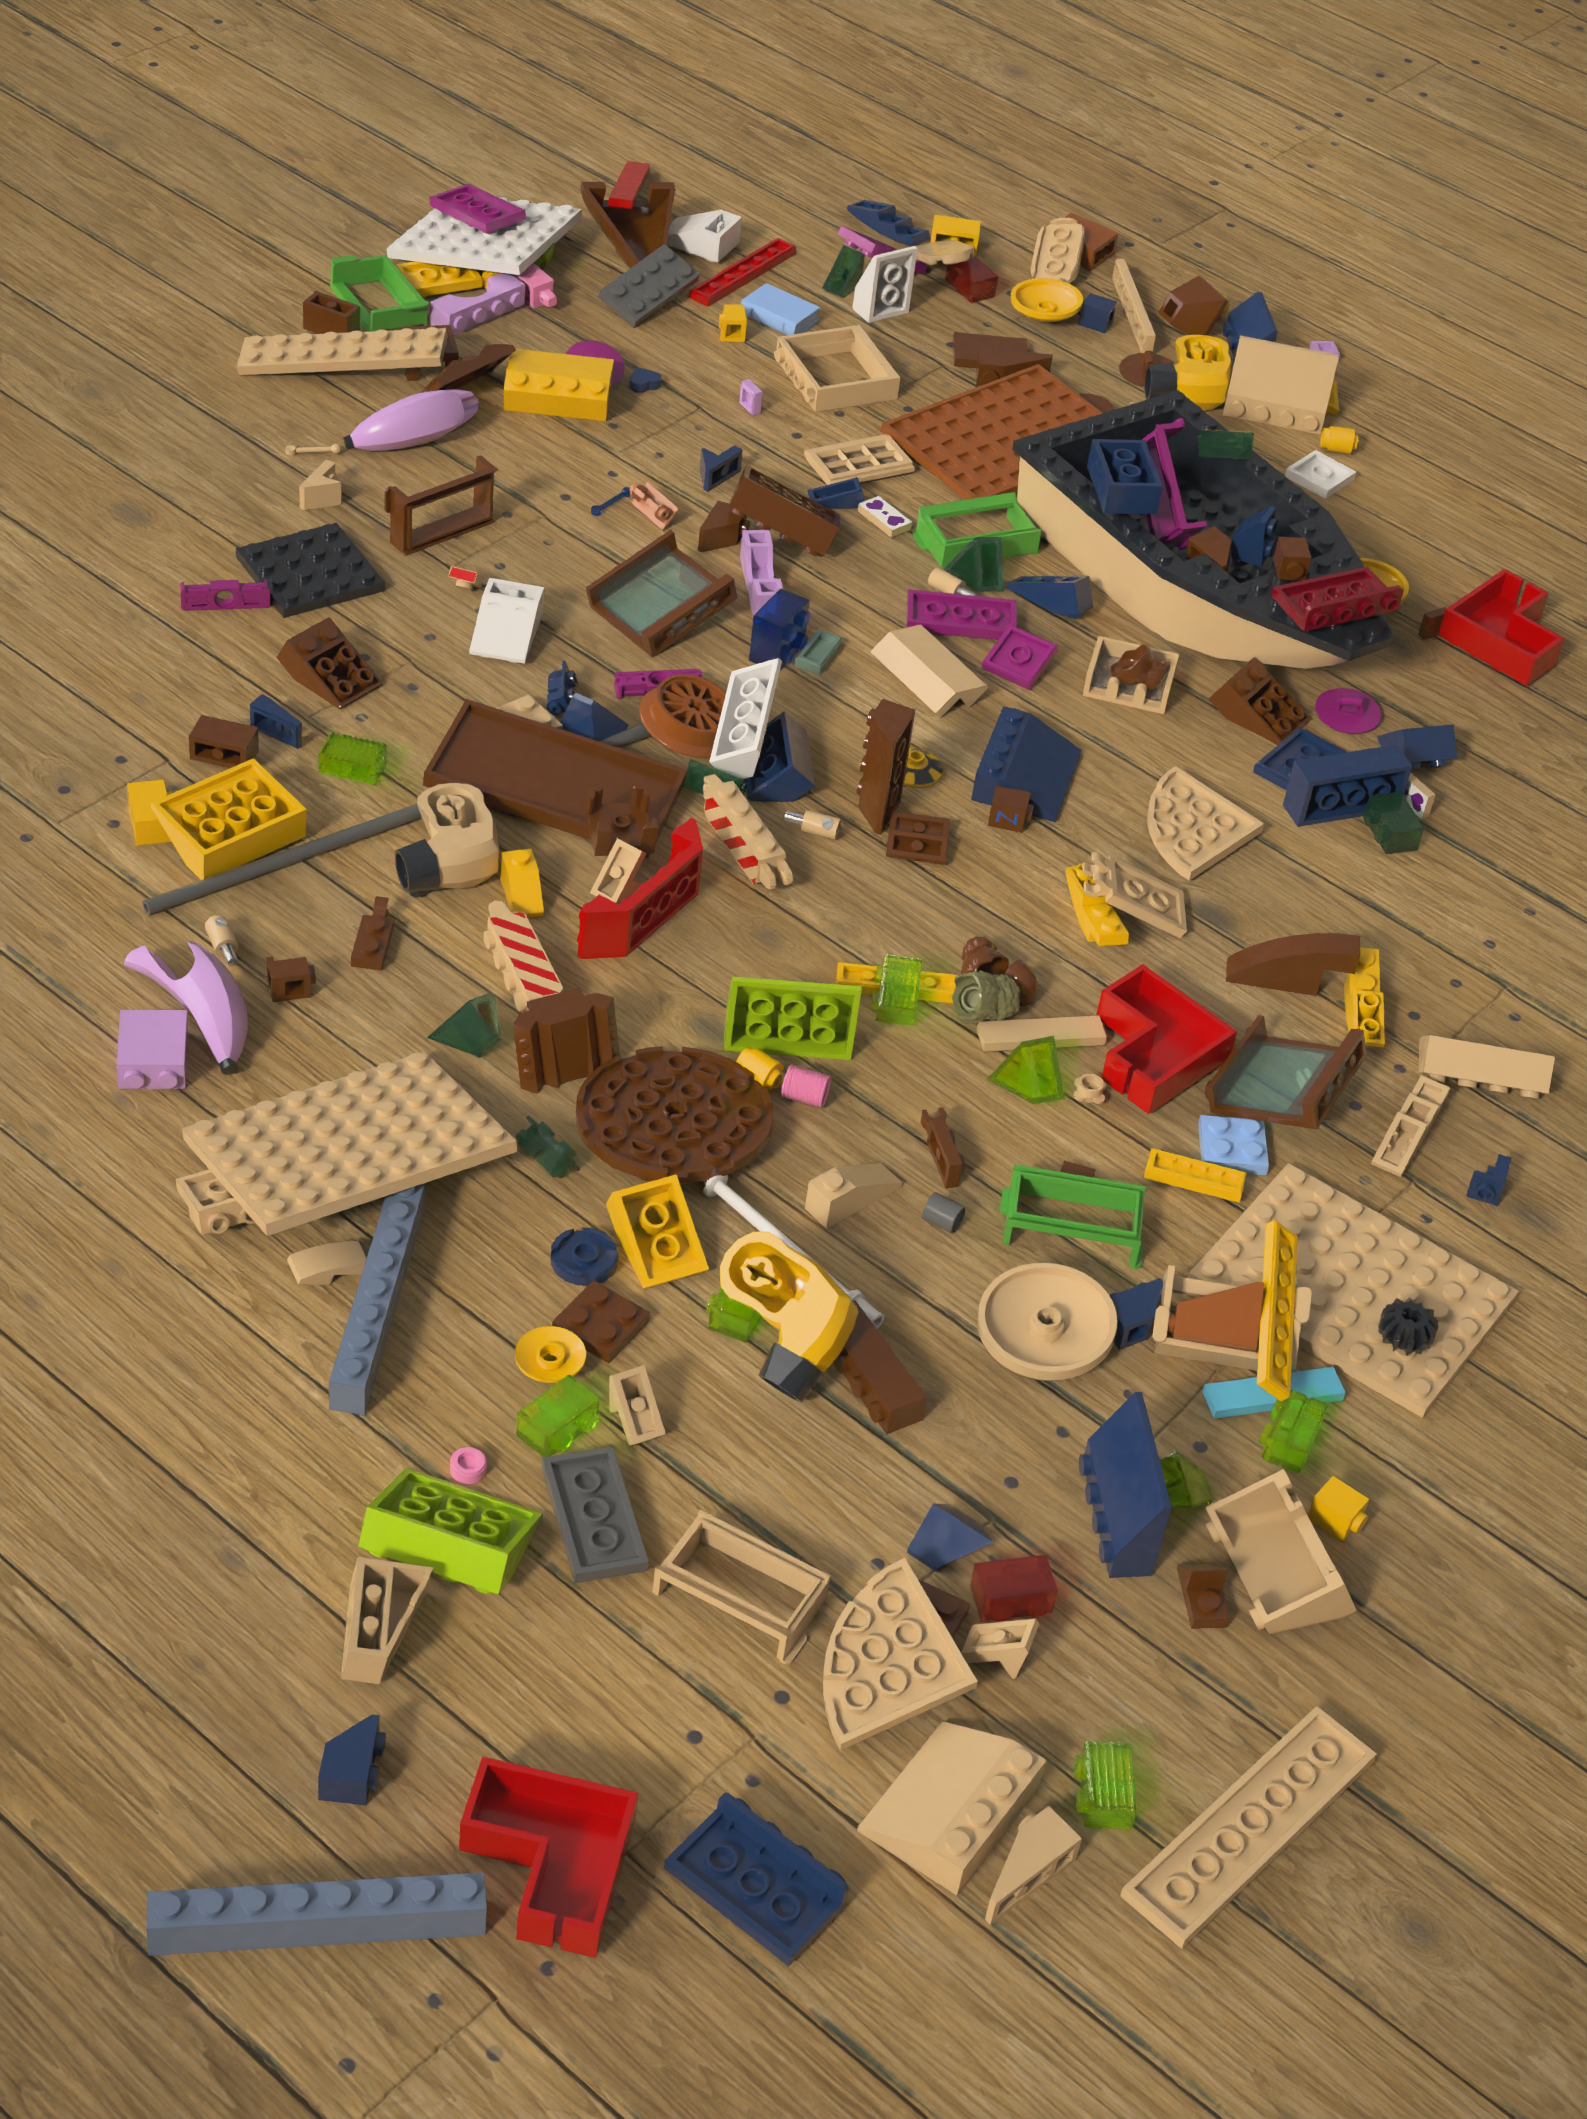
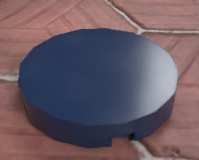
M583 1227V1231L575 1232L574 1229L566 1230L556 1237L551 1246L550 1264L555 1274L564 1281L575 1285L588 1286L593 1280L603 1283L613 1276L618 1267L619 1252L617 1251L614 1239L605 1232L594 1228Z

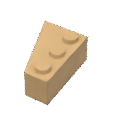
M364 1557L357 1558L350 1583L341 1679L380 1684L426 1594L433 1567Z

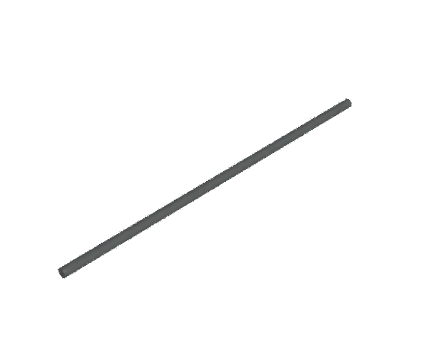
M640 724L599 742L619 748L647 738L651 734L643 724ZM411 805L143 901V908L147 915H151L422 818L418 805Z

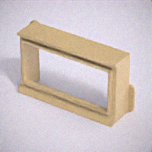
M1168 1265L1163 1277L1161 1305L1155 1311L1152 1334L1154 1341H1156L1154 1353L1258 1371L1257 1352L1167 1338L1172 1292L1202 1297L1239 1287L1174 1276L1175 1266ZM1298 1287L1295 1292L1291 1372L1294 1371L1297 1365L1301 1323H1306L1310 1315L1312 1292L1308 1287Z
M700 1510L697 1518L661 1566L655 1567L652 1593L659 1596L668 1583L679 1587L779 1639L776 1658L783 1664H791L807 1642V1635L804 1633V1630L827 1599L830 1575ZM702 1541L802 1592L806 1596L789 1620L785 1622L680 1567L688 1560Z

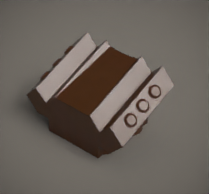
M575 988L527 1001L526 1008L518 1015L513 1024L520 1085L523 1090L539 1094L544 1084L559 1089L561 1084L586 1078L606 1061L616 1056L620 1057L614 998L607 995L593 993L584 996L580 988Z

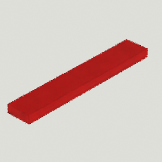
M627 161L609 196V207L625 209L633 207L650 172V163Z
M776 238L689 290V298L709 307L795 255L796 246Z

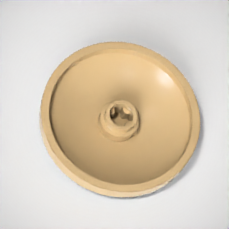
M1031 1263L1012 1268L999 1275L989 1284L980 1300L977 1322L982 1343L991 1356L1004 1367L1029 1378L1064 1380L1089 1372L1107 1357L1115 1340L1117 1314L1109 1294L1097 1281L1087 1274L1060 1264Z

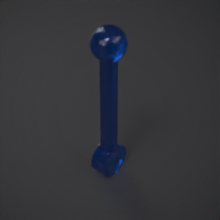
M624 487L621 493L600 506H592L591 514L599 516L603 509L623 497H630V487Z

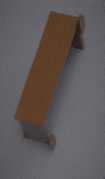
M480 455L476 457L475 473L412 496H406L396 486L387 487L384 493V510L390 513V543L407 556L495 523V520L492 518L494 473L498 469ZM474 487L472 508L412 530V509Z

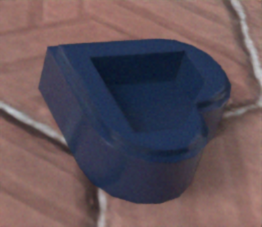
M636 367L630 376L629 387L635 392H644L648 389L655 390L661 386L662 376L655 371Z

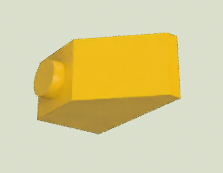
M532 849L501 852L500 881L511 913L518 911L526 914L527 918L544 917L539 869Z

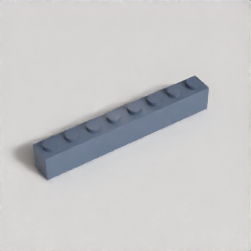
M426 1183L385 1197L329 1380V1410L365 1415L425 1211Z
M484 1872L147 1892L146 1930L148 1955L485 1935L487 1912Z

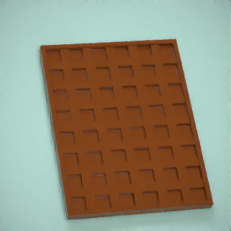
M1037 364L886 421L881 425V432L890 435L901 449L960 497L967 500L1012 492L1018 493L1020 456L1012 450L1014 440L1086 419L1090 416L1102 414V412L1041 365Z

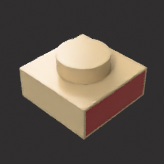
M451 566L448 576L456 582V587L471 591L472 587L481 589L484 579L477 572Z

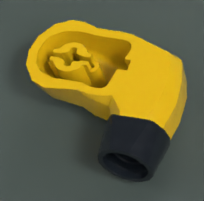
M1186 335L1177 338L1175 345L1178 364L1164 363L1147 366L1144 383L1146 400L1179 390L1204 411L1213 410L1226 400L1232 374V363L1229 356V345L1222 339L1207 335Z
M752 1232L738 1239L725 1253L720 1266L721 1287L729 1298L758 1312L779 1331L778 1343H773L758 1376L778 1391L802 1403L824 1376L823 1373L842 1351L854 1328L858 1309L843 1289L813 1259L788 1246L779 1237L770 1232Z

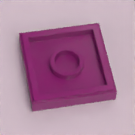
M1010 624L983 660L982 669L1031 690L1058 652V645Z

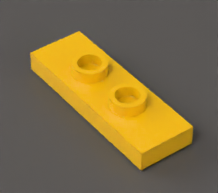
M1151 1148L1144 1178L1240 1203L1247 1173Z

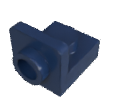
M1499 1154L1495 1166L1488 1165L1486 1173L1474 1171L1466 1196L1498 1206L1507 1178L1511 1157Z

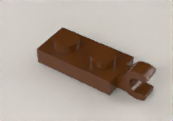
M376 896L372 916H362L351 954V967L382 971L394 929V919L387 918L389 898Z
M938 1108L937 1118H933L928 1115L925 1109L922 1110L920 1123L927 1131V1144L945 1189L958 1187L960 1174L965 1171V1162L963 1155L956 1150L953 1131L948 1130L945 1123L947 1113L944 1108Z

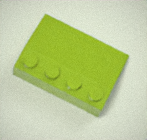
M732 976L725 1017L724 1051L742 1052L747 1047H751L752 1049L758 1048L766 1054L851 1060L862 987Z
M405 1468L367 1506L358 1547L368 1550L371 1555L378 1558H391L405 1564L433 1567L432 1573L438 1574L445 1581H459L473 1586L481 1593L499 1595L510 1582L541 1522L543 1513Z

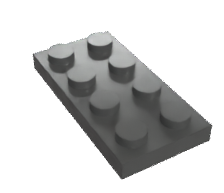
M664 244L599 291L598 297L634 328L696 283L700 274Z
M613 1446L543 1457L541 1468L574 1582L581 1583L648 1571V1557Z

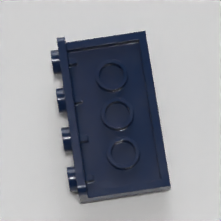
M727 1792L719 1797L717 1809L665 1859L664 1863L666 1871L787 1966H790L845 1908L849 1890L844 1878L837 1871L827 1869L814 1859L807 1848L793 1843L782 1834L781 1830L774 1823L763 1820L751 1810L744 1800L734 1798Z

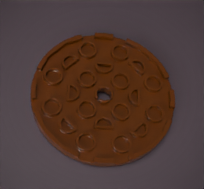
M662 1046L638 1049L636 1050V1055L624 1059L616 1056L597 1067L586 1078L577 1095L576 1125L587 1147L614 1169L639 1177L644 1181H654L677 1175L679 1183L700 1182L709 1180L717 1175L725 1176L749 1164L763 1151L773 1129V1102L766 1087H761L754 1080V1074L750 1070L725 1056L690 1047H682V1052L663 1051Z

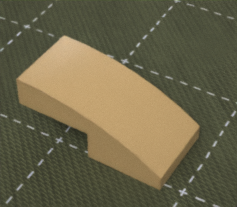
M344 1241L323 1244L289 1255L287 1261L298 1285H330L334 1275H362L367 1258L359 1241Z

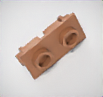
M648 482L644 486L634 483L629 488L630 495L634 498L631 503L663 531L680 510Z

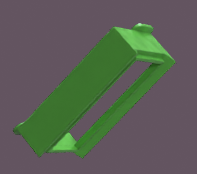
M349 255L331 259L330 288L339 299L360 306V325L366 332L400 329V327L419 326V324L427 326L429 302L421 297L387 255L362 259ZM380 281L400 306L371 310L370 315L347 286Z
M1015 492L919 507L916 532L913 533L912 537L920 549L931 552L941 568L1031 553L1037 555L1040 553L1041 529L1035 527L1017 503ZM1008 508L1006 518L1014 529L947 540L933 519Z
M1014 1164L1010 1187L1003 1188L1000 1212L1006 1215L1002 1244L1009 1245L1012 1228L1015 1227L1130 1247L1128 1266L1133 1269H1139L1142 1266L1144 1245L1141 1242V1230L1146 1186ZM1019 1193L1132 1212V1231L1017 1212Z

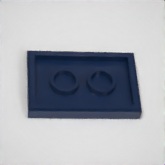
M1300 727L1258 761L1254 766L1253 772L1287 790L1294 760L1345 753L1346 751Z

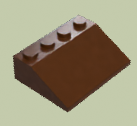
M748 465L745 466L729 503V506L733 508L732 512L745 519L749 516L757 520L755 524L764 530L770 531L772 528L781 533L780 538L791 544H794L796 541L804 545L803 549L813 556H818V554L825 556L840 528V514Z

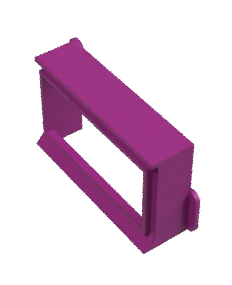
M1178 418L1173 423L1155 425L1156 429L1142 439L1147 443L1163 485L1157 514H1146L1149 531L1166 547H1178L1180 551L1187 548L1189 537L1194 536L1207 527L1206 521L1187 523L1167 443L1168 438L1176 435L1184 428L1183 418Z

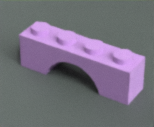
M500 273L487 279V292L480 296L458 297L448 294L430 302V324L432 326L451 325L453 335L520 308L525 305V283L511 274Z
M742 530L740 560L754 622H782L785 595L781 579H774L773 544L770 531Z

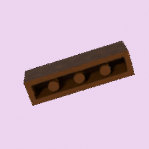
M854 1300L853 1302L858 1309V1315L848 1340L838 1357L833 1361L834 1367L839 1373H843L850 1383L853 1394L857 1398H861L868 1408L871 1419L875 1423H879L886 1435L923 1421L927 1401L926 1395L856 1300Z

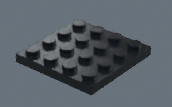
M337 523L325 524L321 527L302 530L298 533L275 537L263 542L251 543L247 546L236 548V558L256 583H264V579L268 580L270 602L283 618L385 591V581Z

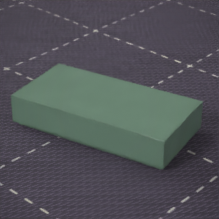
M817 630L795 658L794 666L820 675L842 647L843 638Z

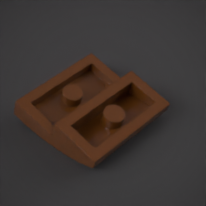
M892 811L886 857L945 865L950 819Z

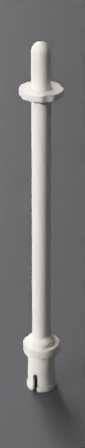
M717 1175L703 1181L705 1183L703 1192L707 1197L711 1198L719 1195L760 1232L774 1234L788 1246L811 1258L726 1185L728 1175ZM829 1274L852 1301L856 1300L876 1329H878L883 1323L885 1316L865 1300V1295L860 1290L849 1291Z

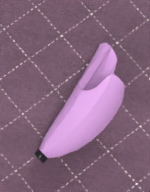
M437 390L417 393L401 399L369 416L350 435L343 437L344 444L347 450L358 448L367 451H386L429 443L467 422L478 411L479 402L473 392L465 390Z
M188 941L195 961L190 972L180 979L159 955L150 952L145 945L130 951L124 961V966L154 980L182 1006L190 1010L214 1057L219 1063L221 1072L225 1075L238 1072L236 1062L244 1048L248 1031V1016L243 994L226 966L201 944Z

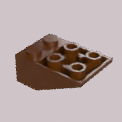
M330 617L288 639L276 657L295 681L338 709H342L383 684Z
M1255 657L1208 698L1227 720L1278 745L1310 719L1302 707L1293 700Z

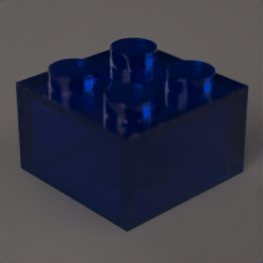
M780 588L753 616L749 661L759 664L779 658L782 661L780 670L786 664L791 663L794 655L799 650H802L808 641L806 629L811 618L809 599Z

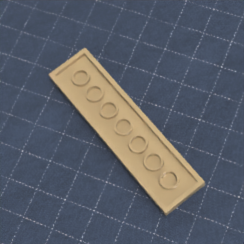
M435 327L415 330L405 328L394 331H352L350 333L278 334L264 337L254 335L244 338L236 367L238 375L442 366L448 336L446 328Z
M1316 1706L1122 1888L1120 1897L1182 1949L1374 1763L1377 1753Z

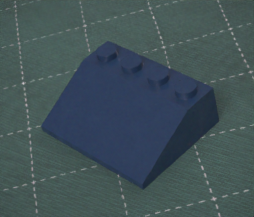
M1003 706L977 769L971 800L991 805L996 785L1031 792L1029 804L1034 805L1032 816L1056 822L1081 755V749L1031 713Z
M1135 1392L1088 1439L1085 1453L1079 1456L1080 1475L1086 1476L1087 1480L1085 1488L1086 1501L1088 1505L1093 1506L1094 1510L1092 1515L1093 1531L1095 1534H1099L1101 1540L1099 1543V1557L1101 1563H1106L1109 1578L1153 1575L1172 1509L1143 1393Z

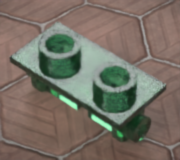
M1200 430V436L1197 437L1198 457L1251 459L1254 432Z
M690 759L685 788L704 795V777L715 774L723 783L734 781L742 794H745L747 785L743 784L742 778Z
M527 1116L526 1118L531 1126L527 1130L522 1129L517 1133L518 1146L533 1159L544 1151L545 1153L537 1159V1162L552 1177L563 1178L568 1173L570 1165L576 1171H579L580 1169L574 1160L577 1154L573 1148L564 1140L560 1143L553 1138L555 1133L545 1122L541 1121L538 1124L530 1116Z

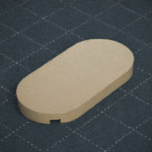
M1064 217L1050 221V225L1046 227L1044 225L1039 230L1030 269L1032 279L1049 278L1071 283L1076 278L1085 242V232L1082 224H1078L1077 220Z
M955 240L935 241L916 245L918 248L916 260L929 265H936L937 261L940 260L943 264H954L967 261L974 256L973 246Z

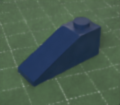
M1021 576L1007 583L1008 589L1056 615L1079 618L1084 615L1083 612L1093 608L1089 576Z

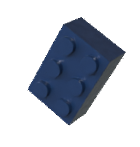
M1093 439L1087 468L1103 513L1112 515L1157 514L1163 485L1146 441Z

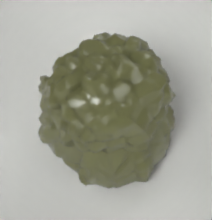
M976 970L972 973L957 975L954 978L956 988L952 994L953 1010L957 1013L962 1023L976 1024L985 1019L1001 1021L1012 1015L1014 1016L1018 1012L1020 989L1015 980L1009 978V976L1005 974L992 975Z

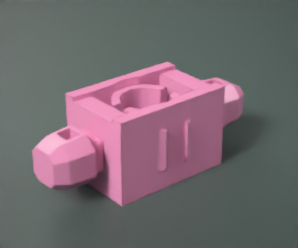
M532 263L520 275L511 274L525 283V302L533 309L543 305L552 307L557 304V296L553 292L554 280L536 264Z

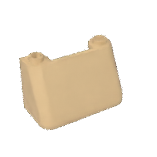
M1284 1469L1205 1507L1211 1518V1521L1205 1524L1215 1543L1222 1540L1255 1606L1249 1612L1259 1631L1266 1628L1268 1634L1342 1619L1357 1612L1340 1574L1328 1556Z

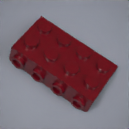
M1367 566L1275 586L1271 596L1305 632L1398 611L1404 590L1399 585L1387 587Z

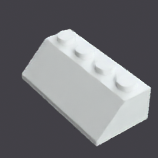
M779 658L731 672L709 761L728 782L753 777L761 752L782 663Z

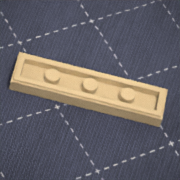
M1099 1015L978 1022L977 1033L983 1052L1105 1045L1107 1038Z

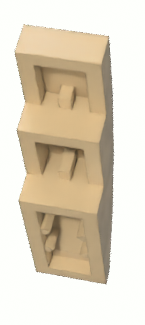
M1421 1075L1412 1093H1409L1400 1112H1397L1371 1165L1402 1177L1449 1094L1450 1087Z

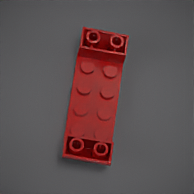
M690 818L683 825L677 826L671 835L672 851L669 864L661 867L649 881L643 882L638 890L629 898H624L620 905L599 894L590 903H585L579 912L580 926L577 936V957L581 959L627 957L699 894L703 846L695 819Z

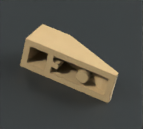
M881 1163L834 1167L809 1181L805 1209L827 1229L901 1188L902 1182Z
M1050 1806L1037 1815L1034 1812L1030 1813L1019 1824L1018 1834L989 1901L985 1920L990 1925L1076 1861L1082 1838Z

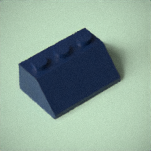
M1262 292L1255 293L1229 312L1228 320L1223 325V336L1227 338L1229 350L1233 354V362L1235 361L1240 336L1275 342L1278 333Z
M785 711L767 723L753 777L745 778L748 799L751 801L793 802L815 787L807 731Z

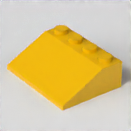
M516 349L510 355L506 371L504 410L606 421L614 359Z
M254 758L151 802V809L184 863L200 880L242 866L306 837L307 809Z

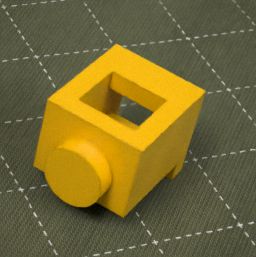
M724 304L723 314H719L720 342H745L747 318L744 305Z

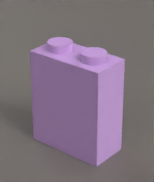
M120 1010L116 1062L118 1089H185L188 1046L187 1010Z

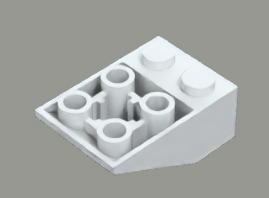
M723 210L677 217L669 225L667 246L683 250L687 254L703 257L707 261L718 263L740 243L742 217Z
M489 578L482 596L469 654L525 664L543 616L544 587Z

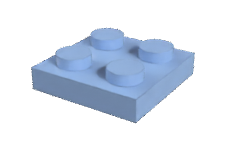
M1200 1115L1198 1130L1201 1161L1243 1171L1247 1174L1267 1175L1269 1162L1264 1121Z

